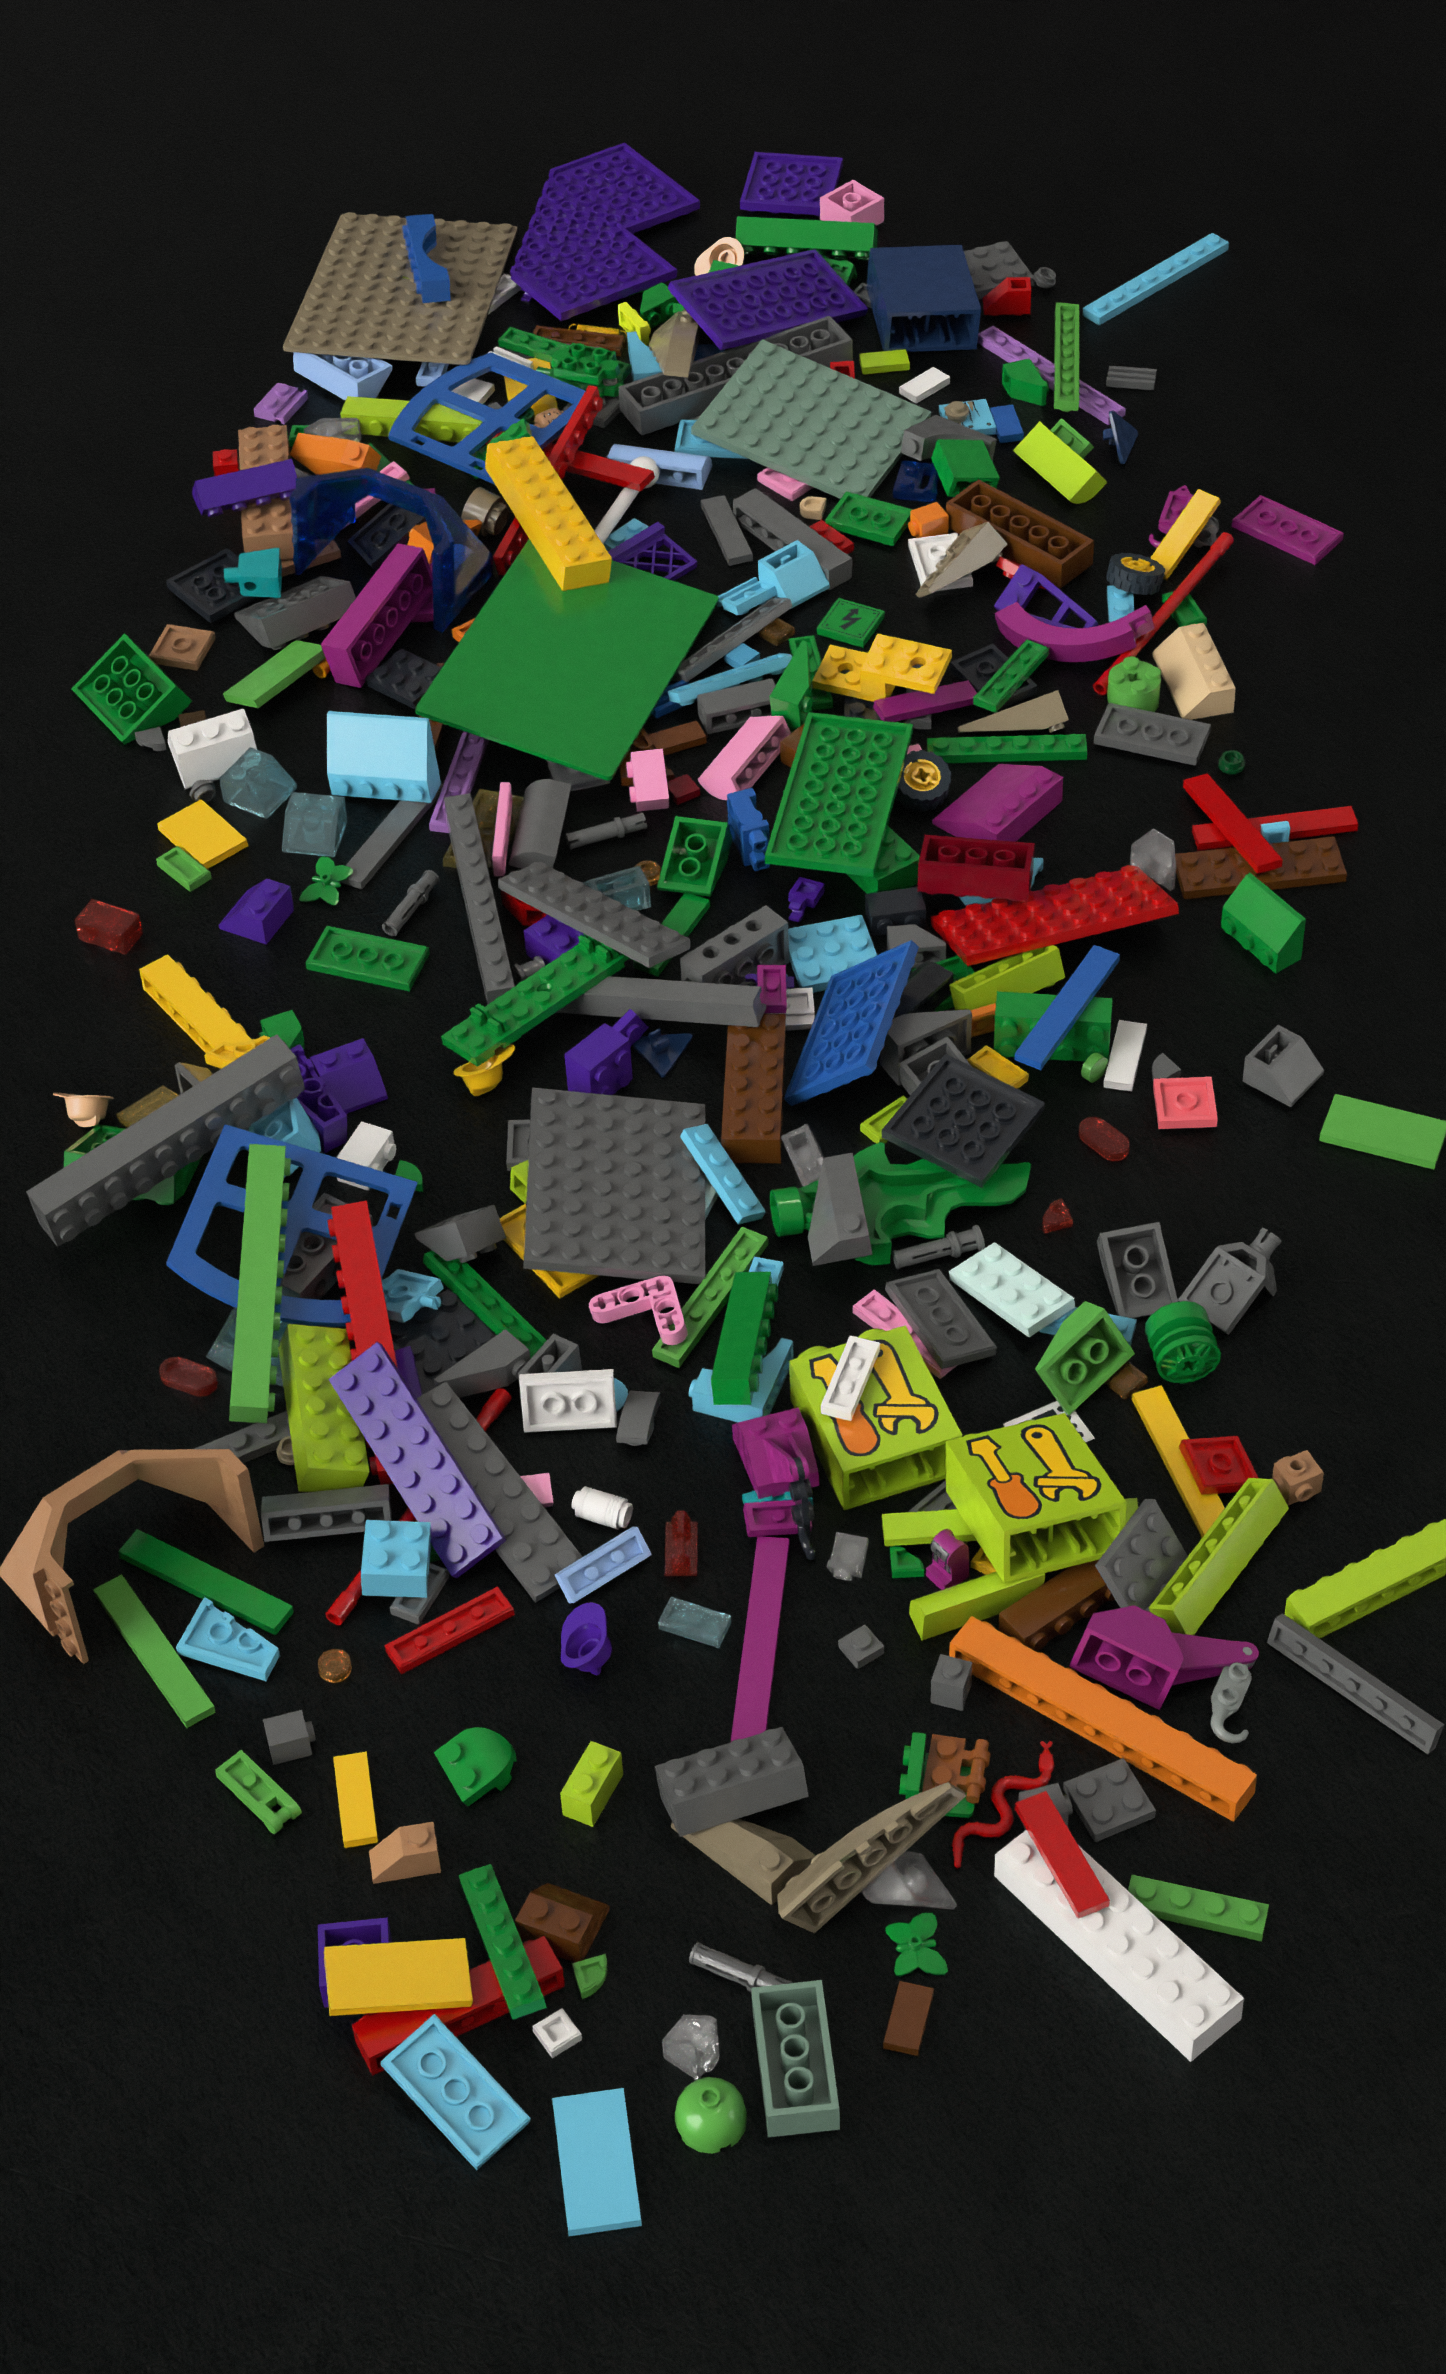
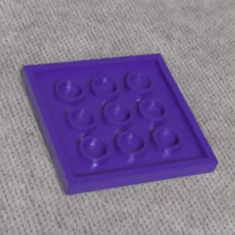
M755 152L741 196L740 210L820 216V197L837 188L843 166V158Z

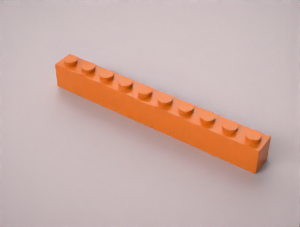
M971 1616L951 1640L949 1656L972 1662V1675L1119 1758H1124L1126 1762L1234 1822L1255 1794L1257 1774L1253 1773L1247 1766L1233 1762L1224 1757L1217 1749L1206 1747L1194 1740L1188 1733L1172 1728L1159 1717L1149 1715L1136 1708L1132 1702L1120 1699L1109 1693L1100 1684H1093L1082 1678L1073 1669L1064 1668L1055 1663L1046 1654L1028 1648L1017 1638L1001 1633L990 1623L980 1621Z

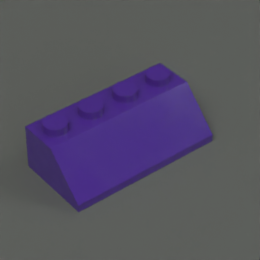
M288 459L197 480L194 483L192 495L201 516L208 514V517H215L223 514V511L228 509L236 512L247 508V505L254 503L257 506L267 505L271 503V499H292L298 493L300 486L293 460Z

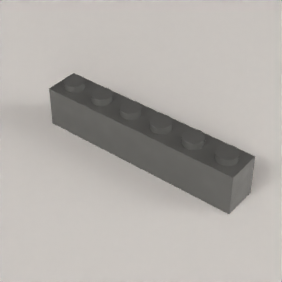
M755 488L733 500V514L738 524L773 550L777 551L798 540L813 551L830 584V588L827 590H831L852 578V558L847 553L841 551L832 542L819 535L815 530L808 527L799 518L793 516L784 507L778 505Z

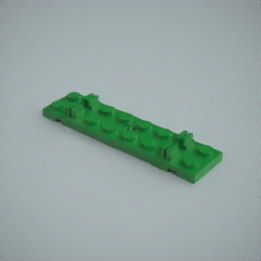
M585 934L584 936L580 935L578 936V945L561 954L560 957L545 967L540 968L539 971L497 997L493 1002L485 1007L478 1003L475 1005L476 1009L474 1007L469 1009L471 1012L469 1018L441 1036L443 1045L478 1067L495 1055V1049L500 1046L506 1048L530 1029L605 978L624 968V962L629 957Z

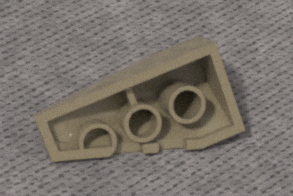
M739 1818L683 1836L771 1905L778 1900L777 1895L785 1888L786 1883L792 1877L800 1875L811 1865L812 1859L816 1856L792 1837ZM672 1822V1823H671V1828L674 1829V1830L677 1832V1830H676V1828H675V1826H674V1824H673V1822Z

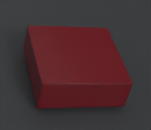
M688 774L667 781L668 794L677 805L700 796V788Z

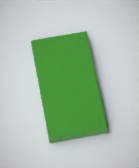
M295 640L223 693L226 702L260 708L326 658L321 645Z
M1335 1094L1321 1130L1319 1141L1434 1170L1446 1138V1121Z

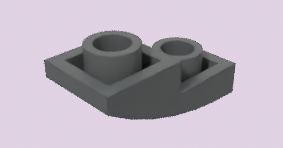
M629 1391L619 1421L616 1436L617 1443H627L631 1446L648 1444L654 1431V1416L661 1404L660 1392Z

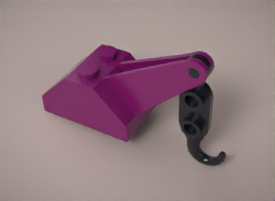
M799 1408L733 1424V1440L758 1499L769 1496L775 1497L783 1495L785 1492H790L792 1501L795 1502V1505L791 1506V1514L798 1528L802 1549L808 1559L814 1560L816 1558V1551L812 1546L810 1521L815 1520L812 1504L810 1501L808 1502V1498L813 1497L811 1487L819 1486V1474L809 1432Z

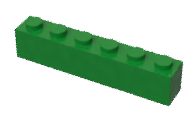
M735 1272L711 1376L714 1405H751L753 1393L759 1391V1374L763 1372L762 1355L767 1353L766 1337H770V1319H774V1302L778 1300L777 1284H772L771 1272Z

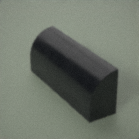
M931 961L922 963L909 974L908 983L902 992L900 1005L896 1009L893 1019L903 1014L932 1012L951 995L949 984L953 983V973Z

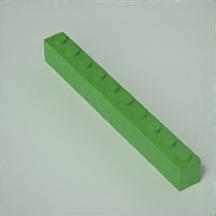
M249 1144L229 1421L267 1423L268 1412H274L275 1393H269L270 1384L276 1385L277 1366H271V1357L278 1358L279 1339H273V1331L280 1330L281 1313L275 1312V1304L281 1305L282 1286H276L277 1278L283 1279L284 1260H278L279 1252L285 1253L286 1234H280V1227L287 1226L288 1209L282 1208V1201H288L289 1183H283L284 1176H290L291 1158H285L286 1146Z

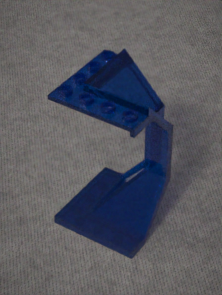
M370 468L295 478L296 490L290 496L293 529L292 543L294 547L293 562L296 575L300 576L348 522L354 523L356 521L355 504L368 495L421 515L426 519L434 546L432 551L433 628L435 630L443 632L493 575V555L445 499L439 495Z

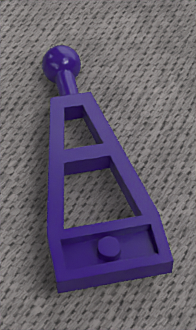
M1023 564L1020 565L994 605L995 609L1000 611L1018 602L1025 609L1041 585L1057 598L1062 605L1052 620L1032 614L1029 615L1052 626L1075 628L1063 624L1072 611L1086 623L1083 628L1099 625L1091 615L1046 577Z

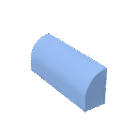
M614 444L607 456L608 459L630 464L638 457H649L656 462L659 468V478L655 484L699 490L703 489L712 468V460L709 456Z

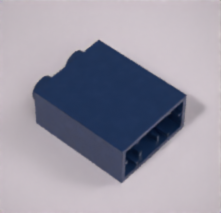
M962 245L870 248L866 288L883 351L906 349L907 352L977 349L981 307Z

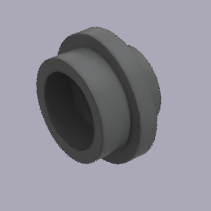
M1040 267L1033 275L1034 281L1041 288H1051L1056 283V274L1050 268Z
M211 780L195 782L190 790V797L194 801L201 799L205 803L211 801L216 794L214 783Z

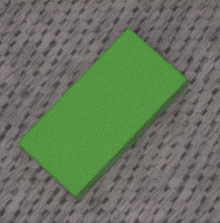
M178 846L156 859L158 867L190 892L212 879L209 870Z

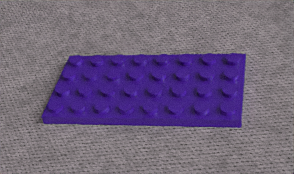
M816 249L670 281L668 290L720 350L758 342L779 332L827 316H831L838 323L866 316L868 311L867 306Z

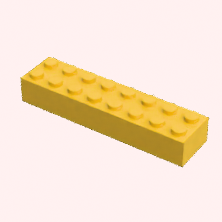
M533 436L487 444L486 471L561 590L566 591L608 583L612 557Z

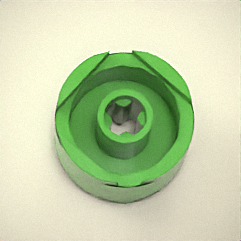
M1126 657L1123 662L1115 665L1109 672L1107 701L1113 704L1155 712L1159 706L1161 670L1147 662L1139 661L1136 657Z

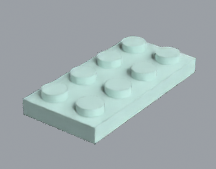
M995 1242L949 1271L950 1281L1028 1337H1031L1075 1308V1301L1072 1296Z

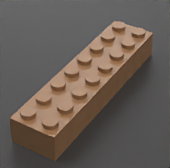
M271 425L262 428L248 427L238 430L240 470L291 459L286 425ZM281 498L271 499V503L267 505L257 506L254 503L247 505L246 509L241 510L242 538L245 553L280 548L281 559L296 558L293 498L289 500H281Z

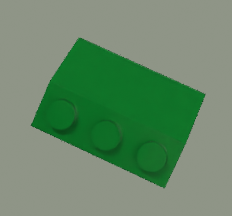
M1246 874L1222 908L1221 927L1227 934L1235 938L1244 949L1249 950L1263 965L1269 967L1274 973H1278L1301 960L1306 919L1253 874Z

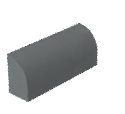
M541 779L531 783L526 788L508 865L523 869L534 862H543L553 868L572 784L552 779Z

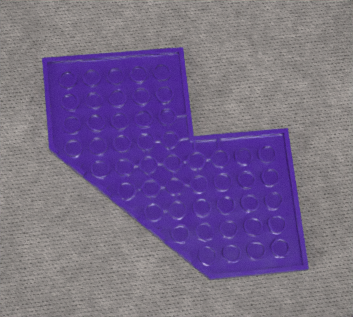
M626 143L552 168L549 172V179L545 182L542 189V196L539 197L536 212L532 215L529 222V229L525 232L521 249L519 248L516 255L515 265L510 270L511 280L560 321L568 320L573 316L589 312L602 305H608L610 302L626 298L639 291L647 290L661 282L666 283L668 280L677 277V269L633 234L700 209V200Z

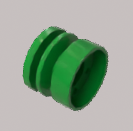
M1181 1301L1170 1303L1151 1314L1145 1323V1333L1149 1346L1153 1351L1157 1371L1163 1379L1169 1382H1194L1214 1371L1220 1362L1221 1352L1217 1345V1340L1212 1333L1213 1328L1205 1308L1196 1302Z

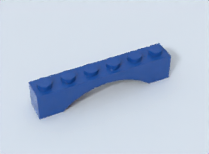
M433 214L406 216V225H402V232L406 250L408 251L411 272H413V280L416 285V293L421 294L423 303L451 301L450 279L447 268L438 265L427 256L437 246L436 224Z

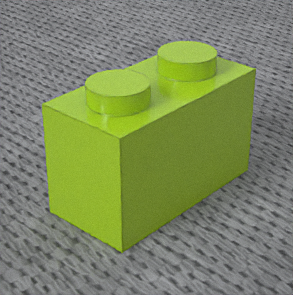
M590 1741L560 1793L563 1816L591 1827L595 1825L623 1776L621 1752Z

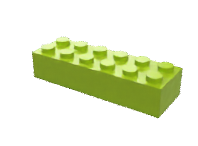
M287 1324L278 1351L298 1491L316 1492L363 1487L369 1474L364 1435L328 1380L352 1362L347 1330Z

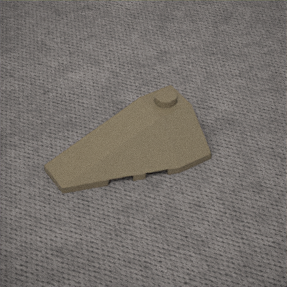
M989 522L963 530L945 551L947 556L936 564L935 567L938 570L927 577L916 595L919 598L929 595L988 563L996 562L1003 555L1001 551L1007 543Z
M1057 690L959 726L958 731L959 733L1035 731L1048 728L1051 733L1064 728L1063 722L1069 719Z

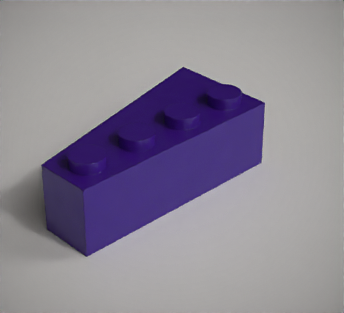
M299 1044L290 1050L297 1058L306 1090L301 1092L296 1098L317 1129L321 1151L325 1154L347 1142V1115L334 1095L328 1092L325 1081L317 1075L312 1061L306 1058L304 1049Z

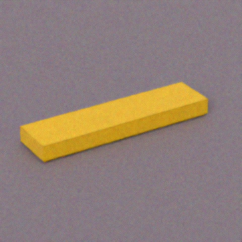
M1200 489L1196 491L1151 556V559L1156 560L1165 568L1163 579L1168 580L1220 505V498Z

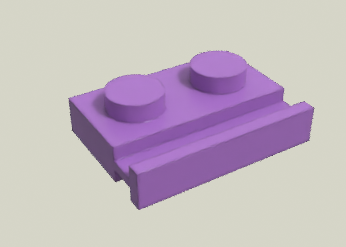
M277 383L256 405L254 415L255 417L273 422L279 420L281 424L285 425L307 401L308 392L307 390L300 392L296 387Z

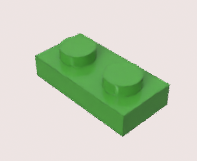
M1062 418L1050 430L1082 459L1094 448L1089 441Z

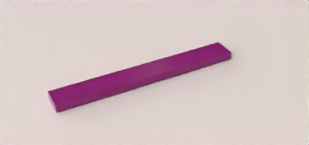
M757 1536L731 1742L754 1736L767 1730L790 1545L789 1538Z

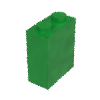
M937 439L931 459L948 497H955L978 479L997 488L1000 477L983 440Z

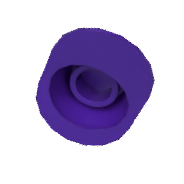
M590 1602L575 1608L567 1616L561 1632V1662L566 1667L591 1672L597 1676L601 1673L602 1665L611 1656L612 1644L607 1634L605 1610L599 1604Z

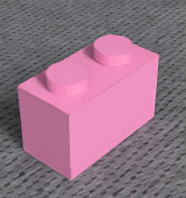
M663 749L631 752V762H626L627 777L633 778L634 786L629 787L631 803L636 802L637 812L669 808Z

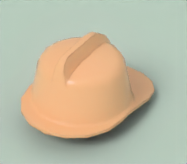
M731 237L718 240L697 258L695 263L696 276L708 273L713 260L742 265L744 250L741 243Z
M53 1093L55 1096L64 1097L68 1117L74 1120L80 1127L97 1126L99 1121L106 1116L108 1101L113 1100L111 1096Z

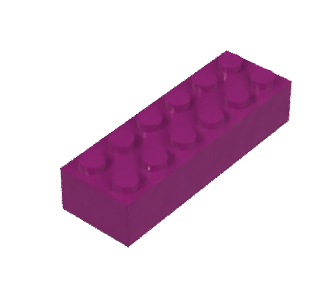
M398 543L321 643L336 683L361 688L366 682L365 678L376 669L436 589L437 585L423 548Z

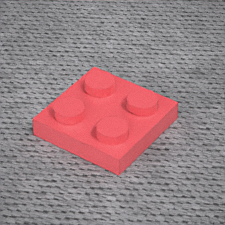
M1212 1077L1161 1078L1153 1080L1158 1129L1217 1127L1218 1118Z

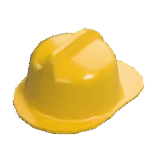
M513 1044L506 1048L500 1046L494 1050L495 1055L478 1067L468 1062L456 1068L454 1075L463 1078L473 1096L487 1093L496 1088L502 1081V1062L513 1054L515 1046Z

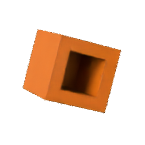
M937 502L911 510L910 522L908 523L909 531L916 538L948 534L949 515Z

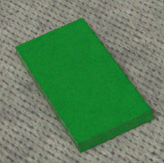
M326 926L306 961V968L311 971L410 992L430 955L429 947Z

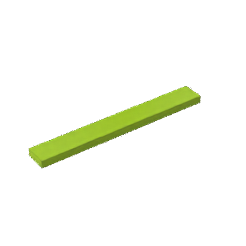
M1137 1498L1125 1499L1126 1523L1139 1508ZM957 1509L882 1514L885 1546L931 1544L934 1537L944 1529H950L954 1537L963 1542L977 1541Z

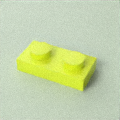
M627 302L618 304L619 325L626 332L636 331L641 342L646 346L649 345L651 329L648 322L644 321L638 315V312L632 309Z

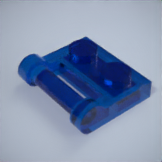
M902 461L893 489V498L923 502L935 501L940 478L933 462L930 464ZM924 476H930L927 487L921 489Z

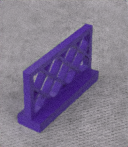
M659 522L608 551L613 561L640 570H651L652 574H654V571L669 572V575L663 578L672 581L695 569L698 563L664 534L665 527ZM664 544L670 549V552L655 550ZM650 557L652 558V563L637 562V559ZM655 558L670 559L669 565L655 564ZM672 559L683 560L687 564L683 566L672 565Z

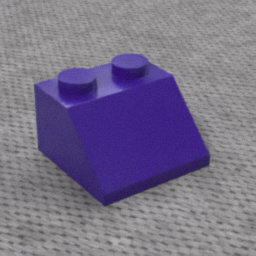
M266 878L244 893L221 921L219 929L267 944L294 911L291 887Z
M363 1038L310 1057L315 1072L319 1077L323 1078L326 1083V1089L334 1095L346 1114L388 1099L374 1056Z

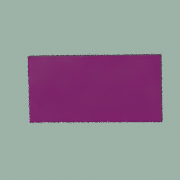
M1262 495L1232 519L1233 528L1314 565L1343 540L1344 536L1343 532Z

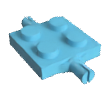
M397 1269L388 1278L382 1280L388 1319L405 1323L422 1307L438 1309L441 1306V1299L436 1296L444 1289L439 1278Z

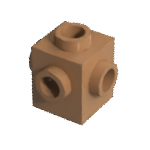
M1308 1450L1291 1457H1283L1274 1463L1271 1479L1276 1483L1287 1505H1291L1298 1501H1306L1313 1495L1320 1493L1324 1472Z

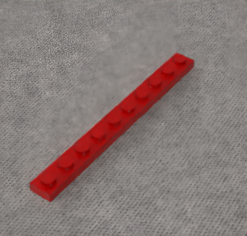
M589 385L548 457V460L561 479L564 478L565 471L570 462L574 460L577 449L583 444L584 437L592 427L597 413L602 409L603 400L600 397L597 386ZM516 517L493 555L498 575L506 574L529 538Z

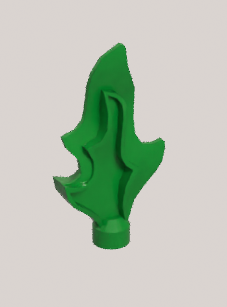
M882 1142L858 1152L853 1157L873 1255L854 1259L872 1266L890 1264L891 1240L907 1235L926 1239L944 1238L945 1219L951 1210L961 1206H1000L1012 1204L1026 1192L1031 1164L1029 1162L1001 1164L981 1188L925 1159L908 1165L890 1164L885 1154V1143ZM819 1180L802 1188L793 1186L770 1191L771 1216L778 1237L802 1234L805 1229L809 1231Z

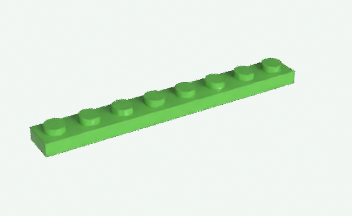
M1056 302L1054 409L1064 412L1078 411L1079 304Z

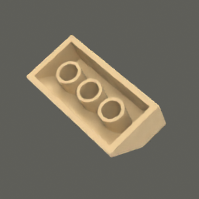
M1199 623L1178 627L1153 651V657L1158 668L1161 670V675L1181 718L1193 720L1233 713L1236 688L1205 624Z

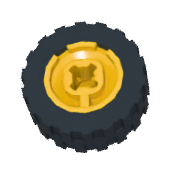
M1133 553L1114 554L1110 559L1106 580L1111 585L1126 592L1152 595L1158 593L1161 589L1165 568L1156 560Z
M910 751L906 756L896 793L898 803L903 804L905 808L922 812L936 809L938 805H941L948 796L951 783V771L948 769L947 762L945 763L942 757L935 755L931 751Z

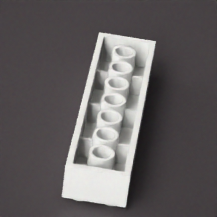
M1027 1830L995 1854L994 1876L1190 2062L1241 2020L1244 1998L1080 1846L1079 1848L1109 1897L1110 1904L1109 1907L1079 1919L1076 1917Z

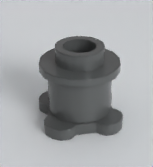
M1211 516L1195 539L1194 545L1196 547L1211 546L1217 540L1216 533L1219 530V522L1215 517Z

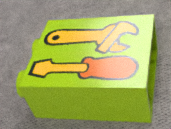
M906 1325L888 1331L871 1329L858 1337L879 1342L880 1352L851 1421L821 1414V1403L847 1343L829 1349L823 1346H815L802 1352L798 1358L789 1360L790 1400L794 1408H799L813 1448L843 1510L946 1479V1441L962 1437V1433Z
M1065 1413L1037 1420H1027L1020 1424L978 1434H968L961 1438L946 1441V1492L1003 1583L1099 1560L1126 1525V1500Z

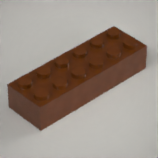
M979 479L946 502V513L949 515V529L961 534L963 530L989 522L1007 543L1001 551L1003 553L1001 557L1011 559L1042 574L1060 589L1093 565V539Z
M764 1013L759 1027L728 1025L721 1145L733 1163H781L787 1039L786 1014Z

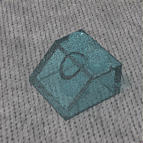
M252 747L219 778L225 803L265 819L297 788V783L272 755Z
M292 792L285 810L282 851L335 857L348 821L344 797Z

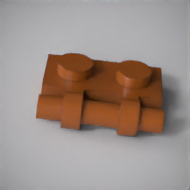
M932 1734L922 1792L949 1782L967 1793L966 1800L969 1803H978L980 1794L984 1792L986 1779L983 1776L984 1770L988 1767L990 1761V1753L988 1752L989 1742L984 1739H978L975 1743V1749L968 1751L965 1750L966 1739ZM962 1766L971 1767L970 1775L960 1776Z

